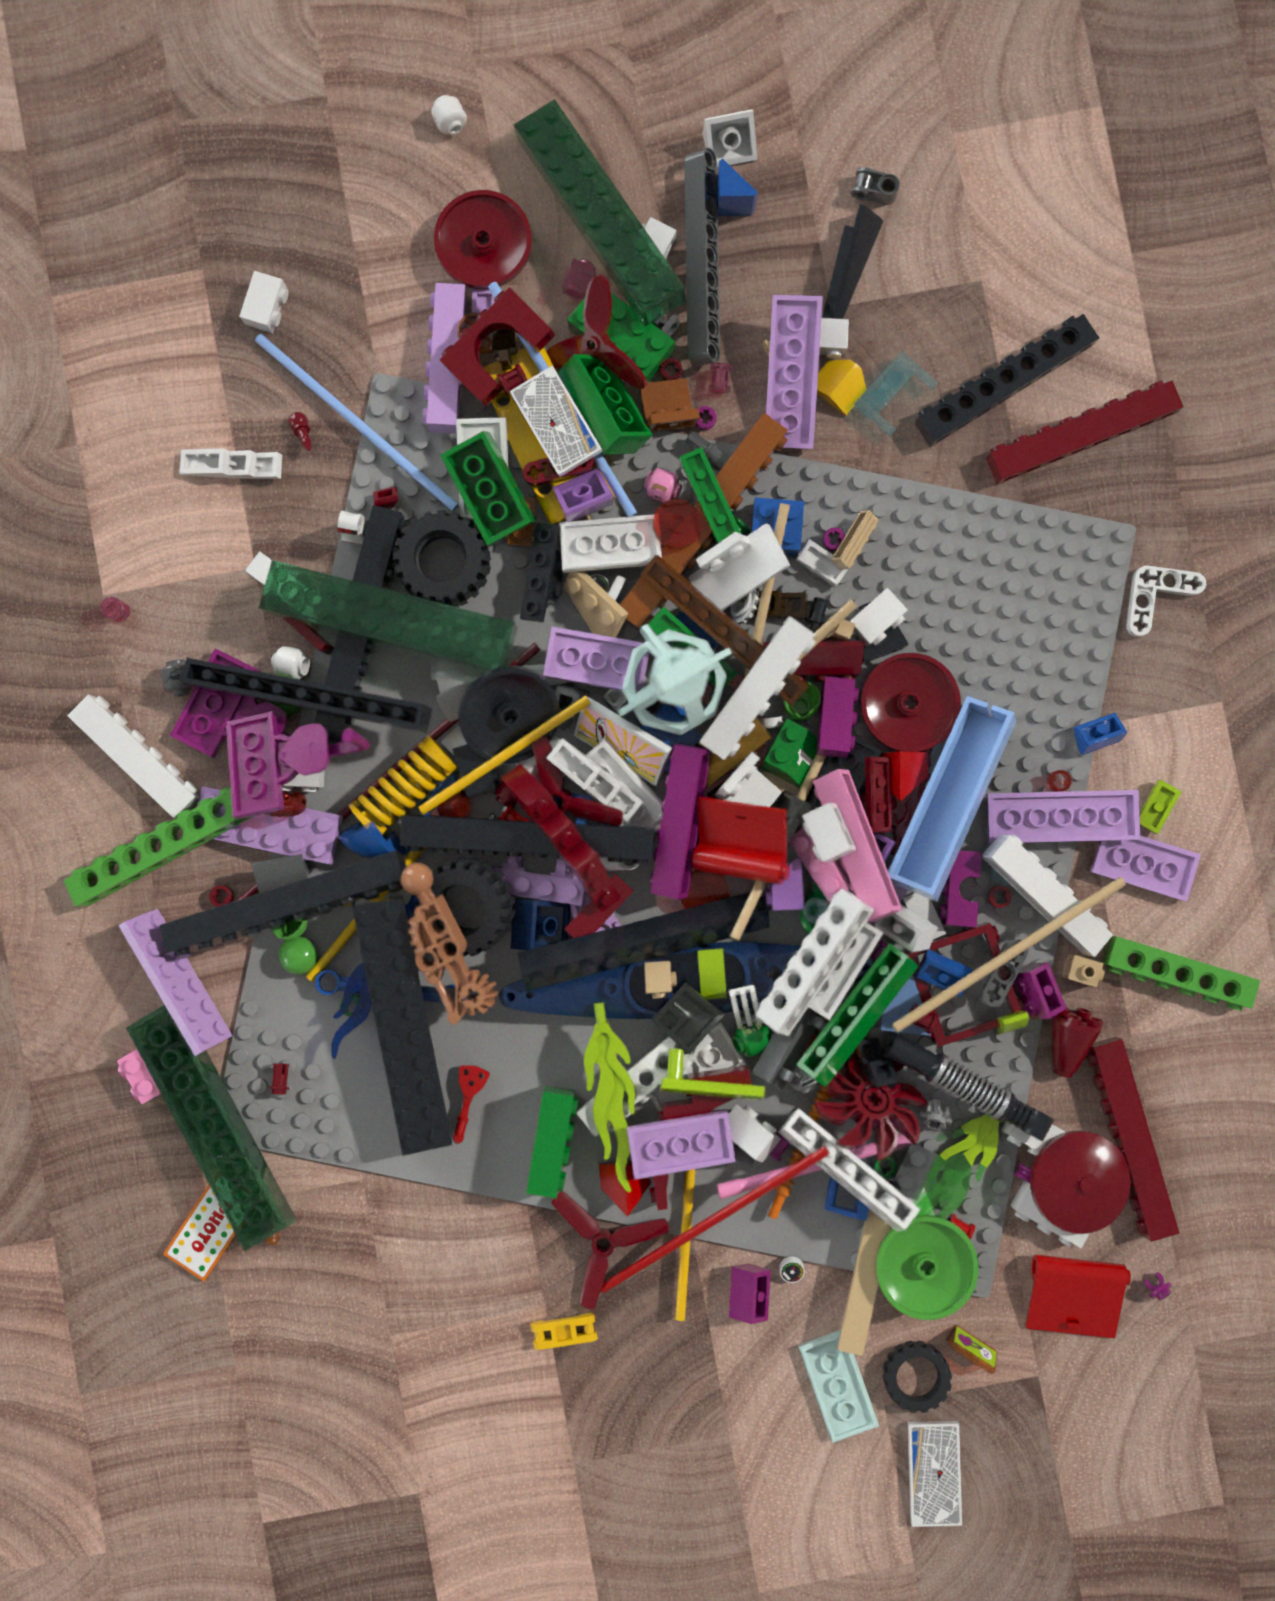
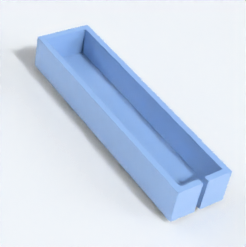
M969 696L966 697L888 871L892 884L936 902L938 901L1015 727L1016 718L1014 712L993 705L991 708L993 717H991L988 703Z

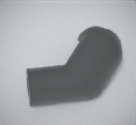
M733 1145L735 1162L741 1161L751 1167L755 1159L740 1146ZM731 1163L720 1164V1165H721V1166H724V1167H727V1166H729V1164H731Z

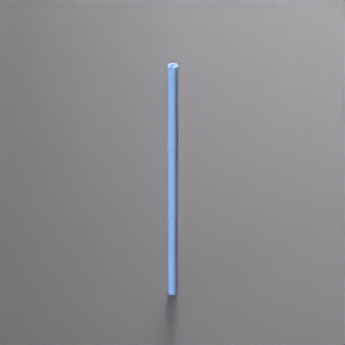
M493 282L488 286L494 298L502 291L497 282ZM517 334L540 373L549 368L540 352L537 353ZM599 453L594 456L596 465L628 517L636 515V509L603 455Z
M262 334L256 337L255 342L451 511H455L458 508L459 504L266 337Z

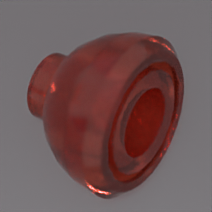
M461 790L437 806L438 814L448 817H464L469 813L470 800L466 796V792Z

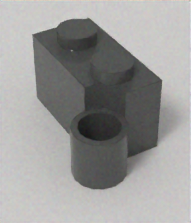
M911 1144L896 1177L888 1178L885 1181L888 1183L897 1182L899 1192L902 1195L917 1201L939 1155L918 1144Z

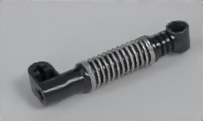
M897 1032L892 1033L883 1050L884 1055L923 1075L929 1084L940 1087V1090H945V1093L949 1092L951 1096L955 1095V1098H960V1101H965L966 1104L970 1103L971 1107L975 1106V1109H980L981 1112L990 1115L994 1120L1008 1121L1011 1125L1014 1124L1015 1127L1020 1128V1130L1042 1142L1055 1120L1041 1111L1030 1107L1028 1104L1018 1101L1014 1093L1008 1091V1089L1005 1090L1004 1087L1000 1089L999 1085L995 1086L994 1082L990 1083L989 1079L985 1080L984 1076H979V1073L974 1076V1071L969 1073V1068L964 1070V1065L959 1067V1062L954 1065V1060L949 1062V1057L942 1054H934Z

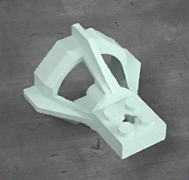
M647 624L642 626L640 632L646 642L632 650L621 689L629 704L617 712L622 717L633 710L641 725L680 736L717 714L727 678L719 661L730 656L732 652L727 648L714 654L706 640L671 630L656 636ZM684 641L695 645L699 649L696 651L692 647L685 651L677 648L672 649L666 642ZM649 651L656 658L649 679L650 684L636 693V669L642 657ZM715 670V693L710 704L703 711L700 698L704 693L708 672ZM657 700L678 707H684L687 721H664L650 714L645 708Z

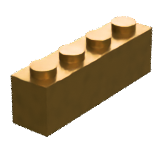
M757 717L752 721L755 727L747 737L742 735L737 742L741 746L733 757L728 755L724 760L711 751L705 789L741 763L751 752H755L773 738Z

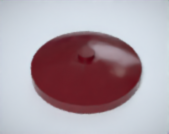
M475 190L456 197L440 213L434 229V246L441 266L452 279L470 288L489 289L488 286L493 282H497L499 287L507 284L523 270L530 257L532 234L525 213L514 200L496 191Z
M902 653L887 658L868 675L861 691L860 710L867 729L878 742L896 751L920 752L938 745L951 733L961 710V696L955 678L941 662L920 653Z
M1069 1131L1054 1137L1039 1151L1032 1165L1030 1189L1038 1211L1048 1222L1066 1232L1089 1234L1107 1227L1121 1214L1129 1197L1130 1173L1124 1156L1112 1142L1092 1132Z

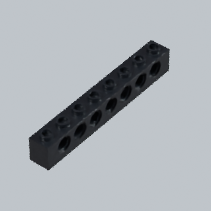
M1082 314L1077 318L1074 315L1069 317L1061 324L1062 327L1057 331L1054 328L1050 329L1041 336V341L1036 344L1031 341L1020 349L1021 353L1014 357L1013 354L1007 356L1000 362L1001 366L993 369V367L986 369L979 375L981 378L977 381H967L959 387L960 391L952 395L950 392L939 400L940 404L932 408L929 405L918 413L919 417L915 425L929 447L931 448L1092 347L1098 341L1099 336L1086 316ZM1062 337L1069 338L1071 345L1065 344ZM1041 350H1048L1051 357H1045ZM1021 362L1028 363L1031 370L1023 369ZM1000 375L1008 376L1010 383H1004ZM980 388L988 389L990 396L982 395ZM964 400L968 402L970 408H962L959 405V401ZM945 413L949 417V421H941L938 414Z

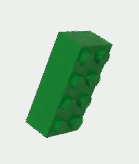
M611 292L612 317L607 334L610 340L640 368L646 377L647 383H649L661 368L663 361L668 359L674 352L675 341ZM585 298L567 319L568 330L576 336L585 334L583 322Z
M574 354L557 373L603 451L601 452L602 454H635L653 436L622 380L595 356Z
M482 431L440 455L487 546L494 545L536 522L490 432Z
M548 1085L543 1090L526 1194L556 1199L558 1191L563 1192L566 1172L562 1171V1166L567 1167L571 1148L566 1146V1142L572 1140L575 1122L570 1121L571 1115L576 1116L579 1097H574L575 1090Z

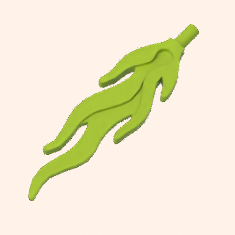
M604 1002L594 1003L596 1023L594 1024V1031L584 1054V1067L587 1077L586 1089L587 1091L592 1089L594 1066L597 1062L600 1067V1081L593 1105L594 1122L605 1147V1160L609 1159L612 1149L610 1134L607 1128L608 1120L612 1123L618 1141L616 1158L617 1177L623 1188L630 1192L631 1188L625 1172L630 1146L627 1133L628 1124L623 1110L624 1091H626L628 1094L629 1112L633 1115L635 1111V1088L631 1076L617 1058V1054L624 1059L626 1064H629L631 1059L623 1041L611 1029L609 1022H606Z

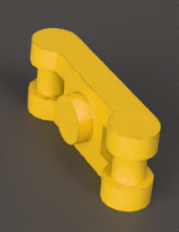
M584 1313L579 1316L547 1321L539 1320L530 1323L531 1332L535 1336V1340H533L534 1350L598 1340L597 1331L594 1330L593 1326L595 1322L594 1313ZM583 1325L584 1332L577 1334L576 1326ZM551 1330L552 1338H545L544 1331Z

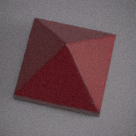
M397 486L374 491V505L392 509L399 501Z

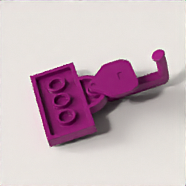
M216 648L208 661L260 671ZM197 687L194 688L170 734L171 737L215 758L227 736L226 722L272 711L277 715L278 735H285L289 738L292 735L283 731L287 724L286 713L268 702L259 704L256 699Z
M272 711L226 722L232 817L242 819L284 810L282 785L291 782L299 773L303 776L320 773L327 768L330 758L366 751L370 748V743L354 732L353 729L347 728L342 734L344 742L328 745L327 731L320 724L301 726L296 729L290 738L285 735H278L277 715Z

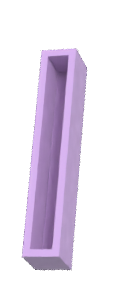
M436 283L435 292H431L430 305L434 307V314L429 315V330H432V338H428L427 352L431 354V360L426 362V377H429V385L424 387V399L428 400L427 409L423 408V424H427L430 433L457 434L456 419H459L462 383L442 364L440 358L443 351L449 345H454L459 340L457 326L459 321L466 316L467 292L465 284ZM463 321V323H462V325H461V327L464 328V329H465V321Z

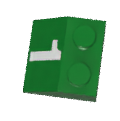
M787 718L760 768L800 789L816 756L818 738L810 730Z

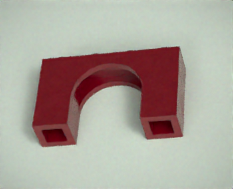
M510 287L506 291H501L495 297L494 303L489 309H484L479 313L477 321L471 327L465 328L459 336L460 339L454 345H449L443 351L440 358L442 364L485 407L503 389L480 364L479 350L483 340L494 331L511 330L519 334L539 353L555 337L553 330Z

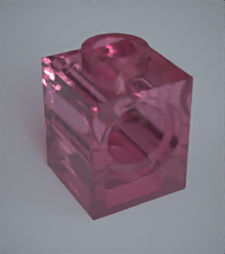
M573 258L562 283L563 293L582 301L586 296L590 281L597 276L596 267L588 260Z

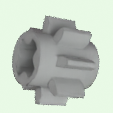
M940 1099L928 1101L927 1106H922L921 1117H923V1124H926L933 1131L946 1129V1124H952L953 1113H950L951 1107Z

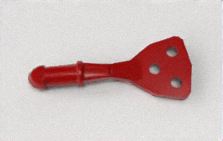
M461 1065L459 1067V1084L464 1096L463 1106L460 1115L457 1117L458 1121L452 1137L456 1144L462 1143L465 1138L464 1133L467 1122H469V1108L473 1097L484 1088L490 1077L488 1071L477 1066ZM465 1070L469 1071L468 1075H464ZM481 1073L484 1074L482 1079L479 1078ZM470 1081L474 1082L473 1086L469 1085Z

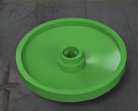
M917 1215L905 1230L897 1232L891 1228L884 1236L877 1251L875 1269L877 1281L883 1294L897 1310L915 1319L936 1320L955 1313L969 1300L976 1287L979 1266L972 1242L958 1226L938 1216Z

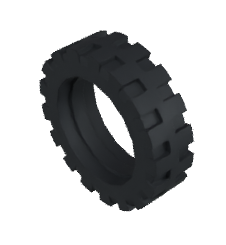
M917 1340L915 1343L907 1341L905 1345H897L895 1347L896 1350L888 1354V1360L883 1365V1381L891 1399L903 1410L908 1409L911 1413H917V1411L927 1413L929 1412L928 1409L938 1408L939 1403L947 1399L948 1396L946 1394L951 1390L952 1386L950 1383L952 1374L944 1356L933 1345L925 1344L924 1341ZM913 1357L927 1358L937 1369L935 1386L922 1396L905 1394L897 1384L899 1367L906 1360Z

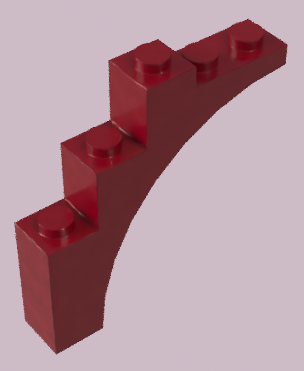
M519 764L504 775L501 780L511 796L520 804L551 842L579 880L596 908L602 913L618 901L621 896L607 875V870L599 856L581 838L574 824L557 807L549 792L522 764Z
M747 1065L688 1074V1079L694 1081L751 1085L750 1072ZM686 1094V1097L691 1096V1098L662 1103L663 1110L658 1111L659 1121L710 1113L715 1108L737 1098ZM669 1173L648 1177V1179L653 1178L654 1187L649 1188L651 1203H657L658 1211L668 1209L667 1185Z

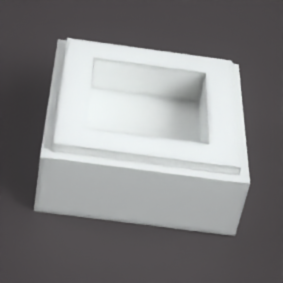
M619 575L616 576L608 592L616 602L626 585V579Z

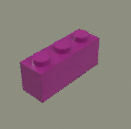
M825 676L821 690L822 702L820 705L816 755L846 758L849 752L854 750L855 736H851V729L856 725L857 712H853V703H857L859 688H855V679Z

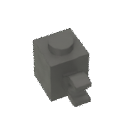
M569 683L557 686L555 694L559 702L560 712L585 695L589 697L590 691ZM580 712L558 725L557 728L563 731L566 728L570 729L573 718L578 717Z

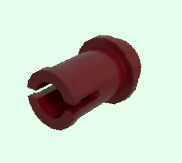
M273 1063L272 1086H269L271 1094L285 1095L287 1090H289L287 1086L289 1064Z

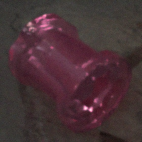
M711 364L712 381L709 385V391L719 394L730 392L731 387L728 385L729 372H731L732 367L730 364Z
M105 598L101 604L102 614L109 619H113L115 622L126 621L130 615L129 606L118 598Z

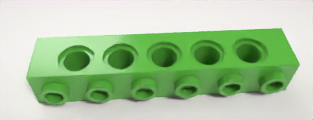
M1112 936L1108 940L1102 963L1109 966L1108 971L1123 975V972L1127 971L1133 973V979L1147 982V979L1150 978L1156 980V986L1166 989L1176 986L1180 988L1179 993L1193 997L1195 993L1204 995L1203 1000L1215 1004L1222 1000L1228 1002V1008L1242 1011L1243 1007L1253 1008L1260 980L1117 936ZM1134 953L1136 963L1130 966L1128 964V957ZM1157 960L1160 964V969L1154 974L1151 967L1153 962ZM1179 968H1181L1183 970L1184 975L1183 978L1178 981L1176 979L1175 974L1176 971ZM1203 975H1205L1207 978V984L1205 987L1202 988L1199 984V980ZM1226 983H1229L1231 991L1225 995L1223 987Z

